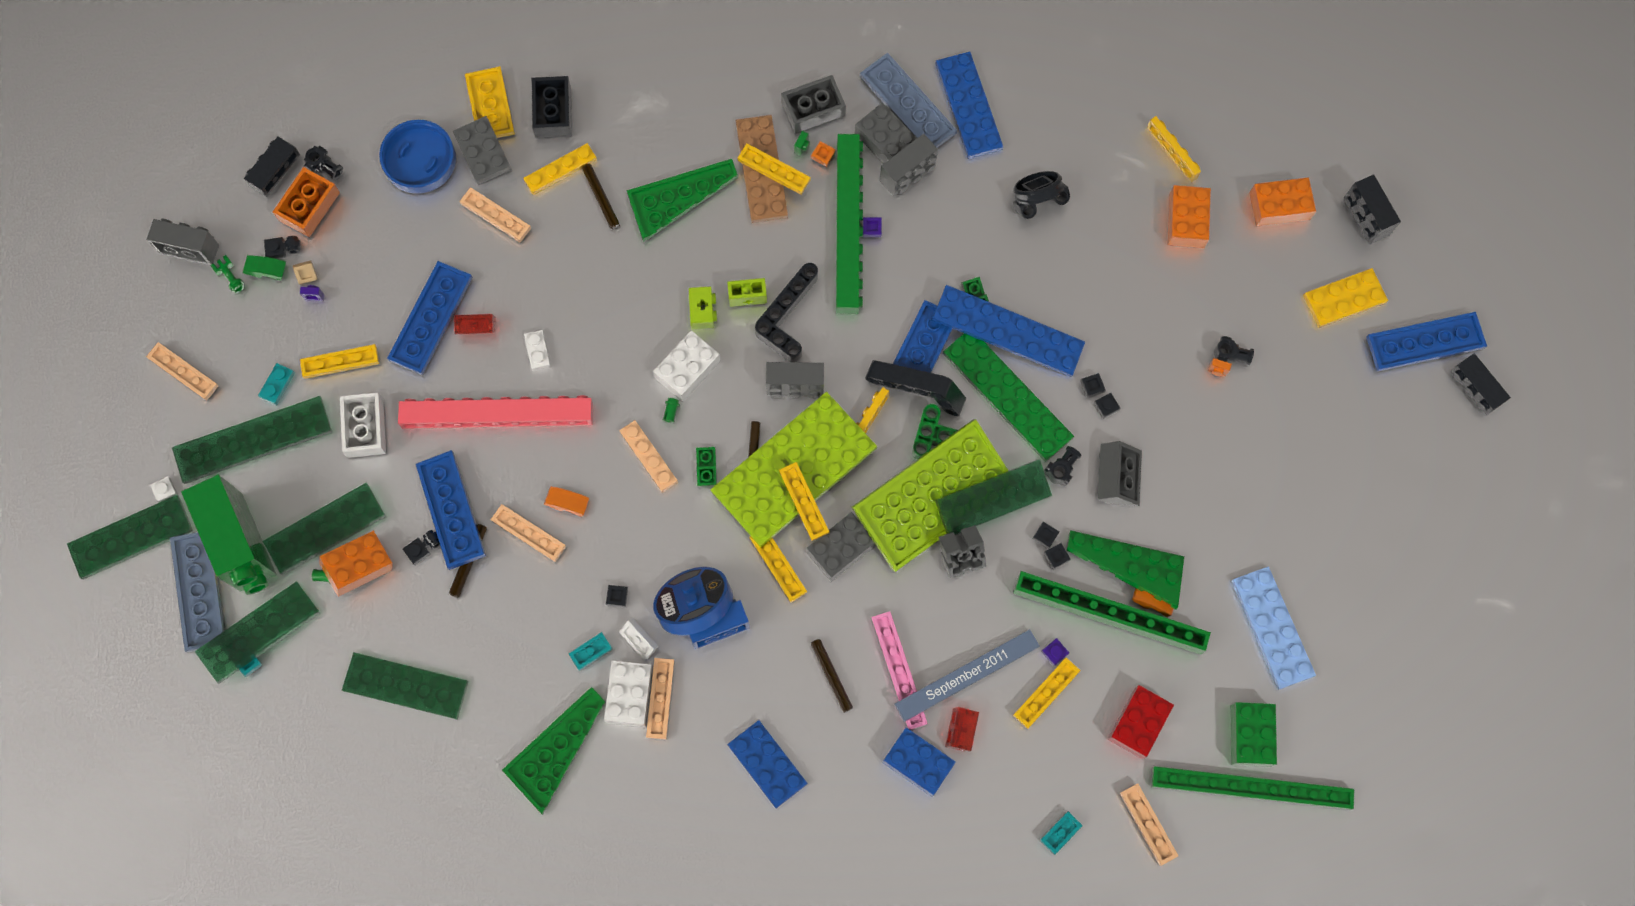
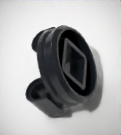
M1043 171L1028 175L1019 180L1013 188V192L1016 194V200L1013 201L1015 211L1025 219H1031L1036 215V204L1053 200L1058 205H1065L1070 199L1068 186L1062 182V176L1054 171ZM1028 205L1027 210L1023 212L1025 206Z

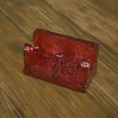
M493 314L454 315L455 334L495 333L494 322H496V317Z
M961 707L953 708L945 744L946 748L971 752L979 712Z

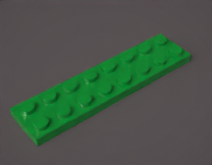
M963 334L943 351V355L1045 462L1074 438V435L984 341Z

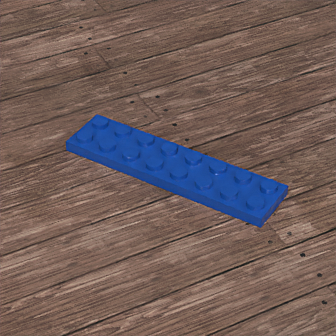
M949 285L945 286L932 318L935 322L1069 377H1072L1085 344V341Z

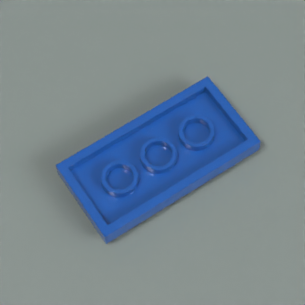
M924 300L893 362L894 365L929 373L932 372L952 331V328L932 320L937 305Z
M760 720L727 744L776 809L808 784Z

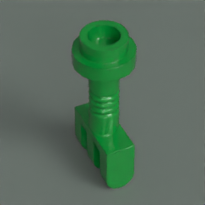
M227 255L223 256L226 263L223 264L220 259L217 260L220 267L217 268L214 263L210 265L218 276L221 274L225 275L230 282L228 287L232 292L239 293L244 289L242 279H236L230 271V268L234 265Z

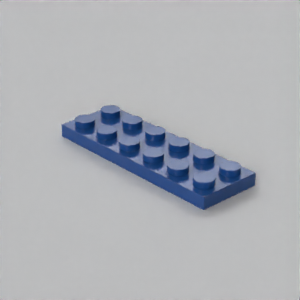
M971 52L936 60L935 64L968 159L1003 150V144Z
M437 261L387 357L388 361L423 375L473 278L471 274Z
M1476 312L1377 332L1366 336L1377 372L1481 350L1487 347Z
M450 450L417 463V471L447 568L451 570L485 557V550L454 452Z

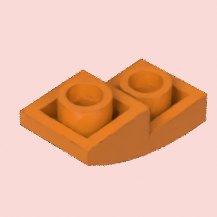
M551 486L544 505L561 512L565 510L582 517L589 498L569 490Z
M1135 588L1132 597L1134 602L1147 610L1153 608L1165 617L1172 615L1173 608L1170 607V604L1163 600L1159 601L1154 598V595Z

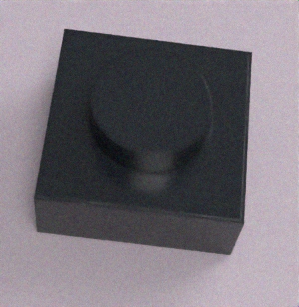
M1099 373L1080 380L1087 398L1106 391Z
M1112 393L1094 401V405L1103 419L1121 409Z
M1042 522L1032 539L1049 549L1060 531Z
M1062 543L1044 551V555L1053 570L1071 560Z
M608 585L606 605L626 607L628 587Z

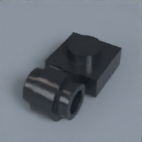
M288 236L286 241L283 237L265 239V257L274 259L286 257V251L290 254H297L301 249L300 240L297 236Z
M429 530L423 535L424 542L417 538L403 548V551L413 565L418 564L430 555L427 548L435 549L440 545L437 533L433 530Z

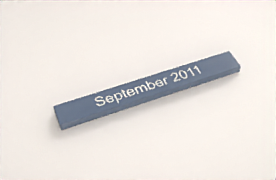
M1029 629L894 705L905 722L1039 648L1040 645Z

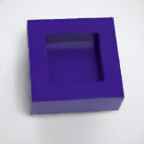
M863 217V237L881 238L882 217Z
M308 285L307 287L300 288V295L304 300L323 301L324 293L318 286Z
M1057 638L1041 651L1053 666L1069 654V651Z

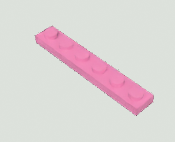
M889 611L873 616L871 619L898 701H901L917 692L891 612ZM924 711L905 721L909 730L928 724Z

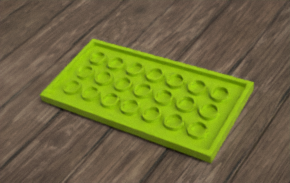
M825 392L711 488L710 491L761 548L799 516L779 473L780 469L797 462L816 501L877 449V445L828 392Z
M973 419L851 508L891 569L896 572L936 543L940 536L951 532L1016 484V481L977 420Z

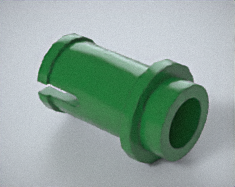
M668 398V401H665L667 405L662 420L674 423L677 408L680 407L679 400Z
M313 569L312 581L329 582L323 570Z

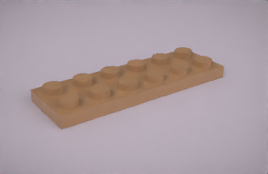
M772 115L736 120L740 153L747 143L779 160ZM742 164L751 223L788 218L783 185Z

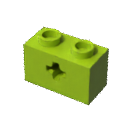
M765 278L727 281L730 307L767 303Z
M711 287L689 288L691 330L714 328V322H717V311H713V304H716V293H712Z

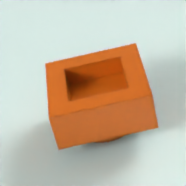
M820 141L813 151L811 159L827 167L835 155L836 149Z
M1213 358L1209 364L1208 371L1216 376H1226L1232 364Z

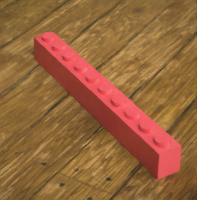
M584 395L577 396V398L558 396V398L552 399L548 396H540L539 399H531L526 396L519 399L501 397L499 400H493L490 397H483L481 400H474L473 398H462V400L444 398L443 401H435L432 398H426L424 401L405 399V401H399L398 424L402 429L593 425V402L591 398Z

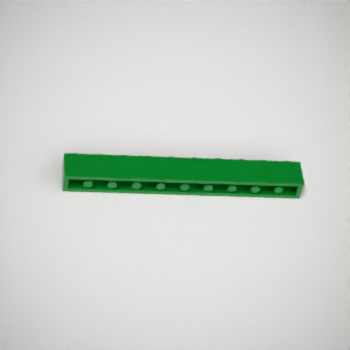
M860 134L837 135L836 314H859V308L863 307V296H859V290H863V279H859V272H863V261H859V255H863V244H859V238H863V226H859V220H863V209H859V203H863V192H859V186H863V175H859V169H863V158H860V152H863V141H860Z
M1023 571L1018 575L1013 591L1015 595L1200 655L1206 651L1211 632Z

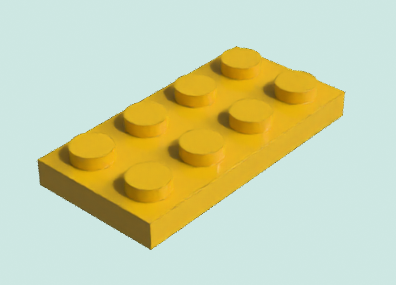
M501 67L466 73L465 78L474 121L487 116L497 138L515 135Z
M1373 268L1308 291L1303 295L1318 328L1388 302Z

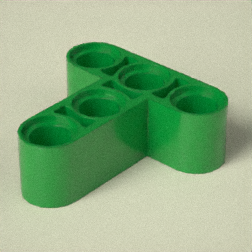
M929 404L923 410L912 449V455L916 460L930 451L931 445L937 446L943 441L940 435L946 434L951 436L958 431L957 429L938 424L941 411L935 404ZM934 412L936 417L930 418L926 413ZM928 429L931 431V434L925 436L921 431ZM924 447L926 452L919 453L916 448Z

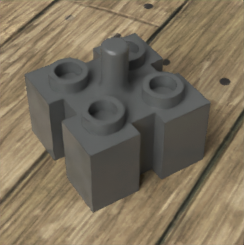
M976 525L962 529L960 534L953 530L951 533L939 537L942 562L949 578L963 575L964 571L968 569L975 571L987 567L986 558L983 553L985 552L984 542Z

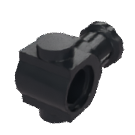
M314 146L309 149L304 158L305 168L316 173L325 172L333 180L341 176L343 166L333 163L331 158L327 156L328 151L321 146Z
M1222 336L1214 349L1215 359L1224 362L1234 363L1237 360L1250 365L1254 356V349L1240 348L1239 344H1236L1232 338ZM1220 348H1225L1228 353H1223Z
M1067 446L1062 458H1057L1054 463L1050 461L1044 471L1047 472L1046 475L1052 483L1067 486L1073 477L1070 475L1073 471L1072 466L1082 455L1075 448ZM1054 471H1061L1063 473V477H1057L1054 474Z

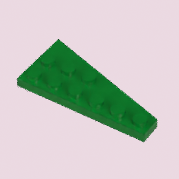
M728 159L626 190L643 242L737 179L738 174L733 160Z
M1070 530L1066 551L1085 561L1095 563L1101 570H1108L1115 574L1116 578L1140 591H1146L1154 595L1155 599L1163 600L1170 604L1171 608L1177 610L1185 556Z
M592 687L502 769L506 776L542 815L606 703Z

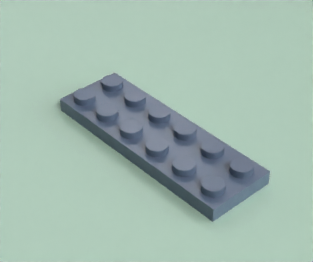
M888 53L860 72V78L916 138L925 134L938 148L957 134V129Z
M198 532L171 537L170 543L184 651L188 653L221 646L226 643L218 578Z

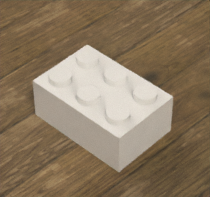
M690 331L653 371L654 377L683 402L721 361L720 354L693 331Z
M379 393L340 396L342 452L345 456L352 458L386 454L384 403Z
M611 661L604 716L606 723L646 727L653 673L651 664Z

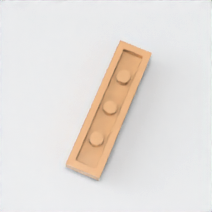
M471 187L459 201L461 205L520 243L531 230L530 225Z
M159 342L146 356L150 361L206 401L219 387L215 382Z
M636 420L619 430L662 493L678 483V480Z
M501 504L491 518L493 523L553 562L557 561L566 548L565 544Z
M654 658L646 738L667 740L674 659Z
M1139 784L1119 793L1159 866L1178 857L1176 850Z

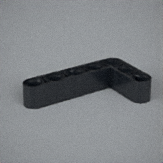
M806 263L801 267L755 324L756 337L790 362H797L801 359L802 347L798 341L781 330L779 326L818 280V268L814 263ZM808 271H812L814 275L807 276L805 273ZM801 285L803 288L796 290L794 286ZM784 299H789L792 302L790 304H784L782 301ZM772 313H778L780 316L778 318H772L770 315ZM761 327H767L768 331L760 332L759 329ZM782 338L783 342L775 343L774 339ZM790 349H796L798 350V353L790 354L788 351Z
M873 360L865 377L867 381L876 385L934 398L946 413L953 416H960L966 401V397L950 378L943 375Z

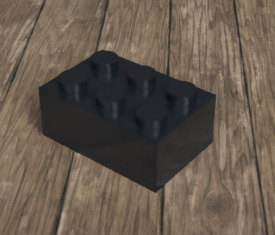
M569 77L531 78L532 128L535 138L572 136L571 85Z
M1374 174L1355 182L1344 196L1346 206L1352 211L1355 222L1360 225L1364 238L1368 239L1370 244L1390 236L1401 223Z

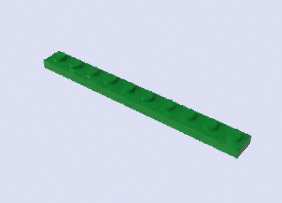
M1156 766L1152 768L1151 787L1349 810L1354 809V789Z

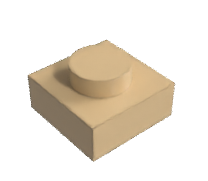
M312 260L293 265L299 285L317 280L318 277Z

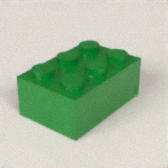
M1235 702L1230 705L1231 765L1263 767L1277 765L1276 704Z

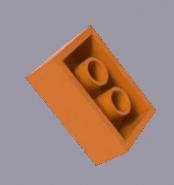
M303 167L273 210V214L278 221L310 238L340 192L334 183Z
M1309 177L1254 184L1249 192L1256 227L1311 220L1316 213Z
M1173 185L1169 194L1167 245L1205 248L1209 241L1211 188Z
M374 530L319 556L320 566L338 597L392 571V562Z

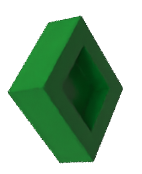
M801 132L794 145V154L801 156L803 151L806 152L810 145L809 133Z

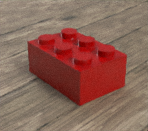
M1138 685L1134 688L1107 740L1142 760L1145 759L1174 704Z

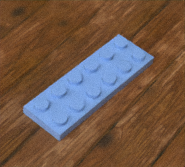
M1269 566L1233 579L1232 584L1277 689L1280 690L1315 677L1314 669Z

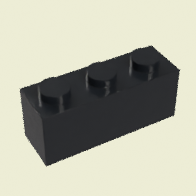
M277 136L275 140L270 142L264 154L258 157L256 164L246 172L244 180L251 188L267 197L300 156L298 150Z
M1475 353L1451 370L1454 379L1462 384L1467 395L1475 400L1478 408L1486 415L1511 398Z

